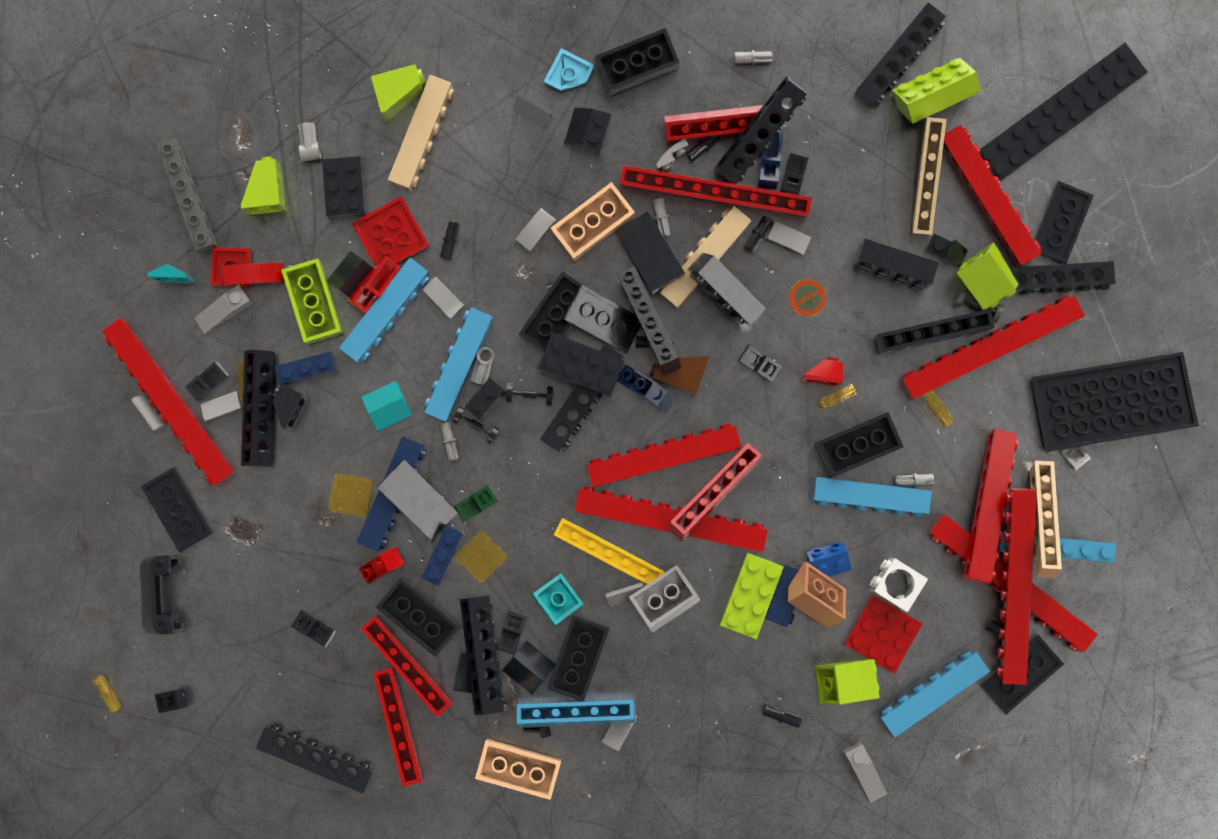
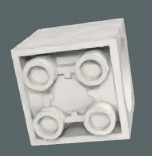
M895 558L885 559L879 568L881 570L880 574L874 576L871 580L869 591L897 609L908 612L928 579ZM898 569L907 576L908 589L905 594L896 595L893 598L886 591L885 579L889 573L898 572Z

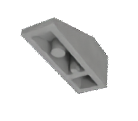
M237 285L223 294L194 319L203 333L207 334L252 305L253 302L244 288Z
M858 742L843 750L869 802L872 803L887 795L863 744Z

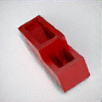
M384 256L356 288L347 303L360 314L367 313L374 301L380 298L401 267L389 257Z
M283 263L222 265V285L284 282L282 274Z

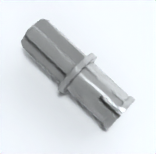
M752 50V52H735V64L752 63L754 65V63H771L773 60L771 51L754 52Z
M664 198L652 200L656 216L654 220L657 221L658 229L663 237L669 236L670 229L667 219L669 215L666 214Z
M451 422L442 423L439 425L443 439L442 444L445 445L448 460L455 461L459 458L455 444L457 439L454 438Z
M913 473V475L895 477L896 487L913 486L917 488V486L934 485V482H932L934 481L933 473L920 475Z

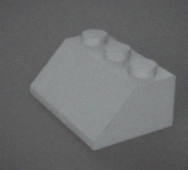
M678 565L629 596L652 633L700 602L699 596Z

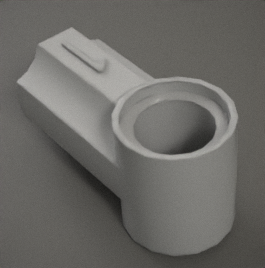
M307 122L298 125L301 162L321 160L315 123Z
M483 347L478 350L471 382L484 385L488 380L492 363L495 359L492 349ZM485 350L491 353V358L488 361L481 359V353Z

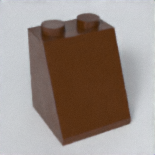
M709 357L679 358L681 368L667 375H663L659 365L653 363L650 372L653 381L695 397Z

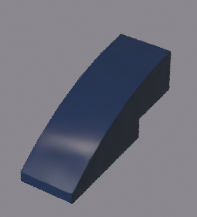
M784 128L776 137L773 136L769 141V147L764 152H761L758 187L777 189Z

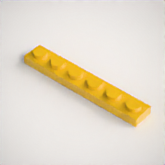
M564 518L561 519L554 533V536L646 584H649L665 572Z

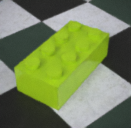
M961 58L951 60L942 67L934 68L925 75L917 76L908 83L900 84L892 91L897 109L914 124L981 92L977 72Z
M317 258L282 269L303 342L306 345H310L344 334L322 262Z
M746 553L719 625L757 639L784 566Z

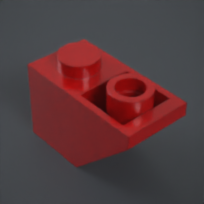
M394 547L359 567V570L367 584H370L405 563L397 548Z

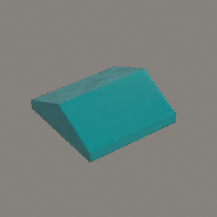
M169 264L148 272V277L156 282L194 283L195 280Z
M397 381L362 396L367 412L377 431L412 416Z
M561 573L532 594L554 626L583 605V602Z

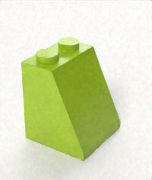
M416 64L371 76L380 111L385 121H389L423 93V85H426L422 70L417 69Z
M262 157L261 160L255 162L241 203V209L247 215L286 211L282 168L277 160L272 157Z
M994 242L963 262L957 272L984 310L988 307L994 308L1000 303V299L1003 297L1009 298L1016 293L1015 290L1018 283Z
M874 659L815 665L820 704L842 705L880 698V688L876 675L877 666Z

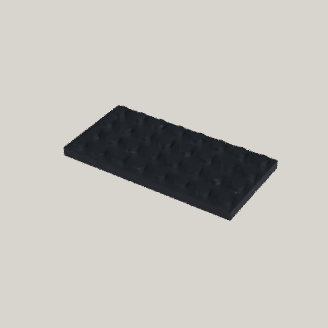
M1183 352L1031 378L1046 453L1199 427Z

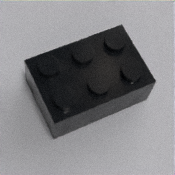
M355 156L322 159L327 218L333 220L357 218L367 215L362 158Z

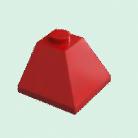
M827 357V360H823L804 374L800 381L838 387L843 384V362H839L838 358Z

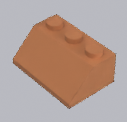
M804 562L789 585L788 602L829 629L846 619V589L809 563Z

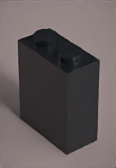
M489 378L465 405V408L480 422H483L504 398L506 392Z

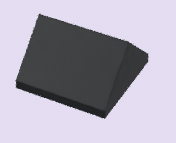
M350 251L327 281L350 298L373 267Z
M526 640L502 671L532 695L556 664Z

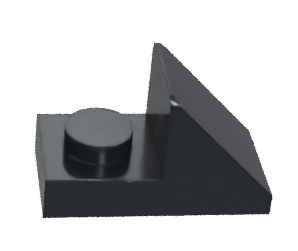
M934 233L925 252L960 268L968 249L955 239L950 241Z
M184 688L155 694L158 713L179 710L188 706Z

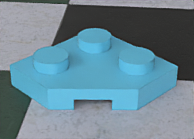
M561 48L544 80V84L560 92L587 83L595 65Z

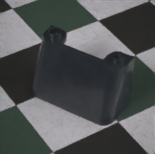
M180 555L152 556L144 558L140 563L142 625L145 632L149 634L165 635L183 632V622H177L173 618V613L163 614L161 575H171L172 568L180 565Z

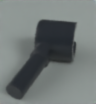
M548 726L523 728V732L527 733L540 732L541 738L551 736Z

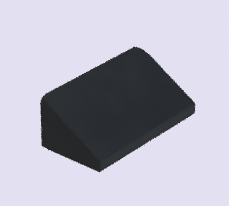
M460 652L453 691L472 693L467 653Z

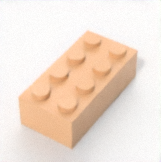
M611 182L550 229L551 233L575 262L635 216V212Z
M486 739L475 779L551 800L561 759Z

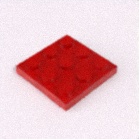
M402 196L351 223L375 266L384 256L399 264L429 247L427 240Z
M871 595L844 645L867 659H874L876 664L895 674L923 623L878 597Z

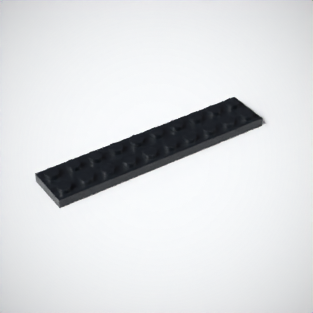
M1125 42L980 149V156L983 161L987 160L991 167L990 172L993 177L997 176L999 181H1002L1146 75L1148 71Z

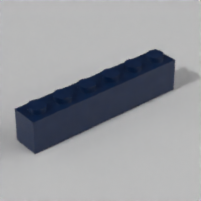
M402 436L385 477L402 459L418 472L417 464L419 460L423 461L427 451L424 450L425 445ZM380 490L356 542L377 552L385 549L388 542L386 538L388 531L392 532L396 523L394 517L396 513L400 514L401 512Z

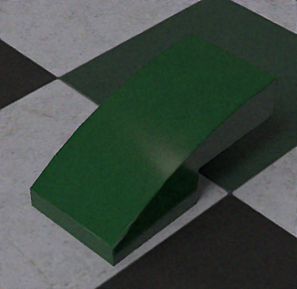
M487 485L453 507L464 523L498 500Z

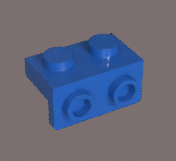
M843 542L832 543L829 546L814 548L806 552L810 565L828 577L852 570L848 551Z

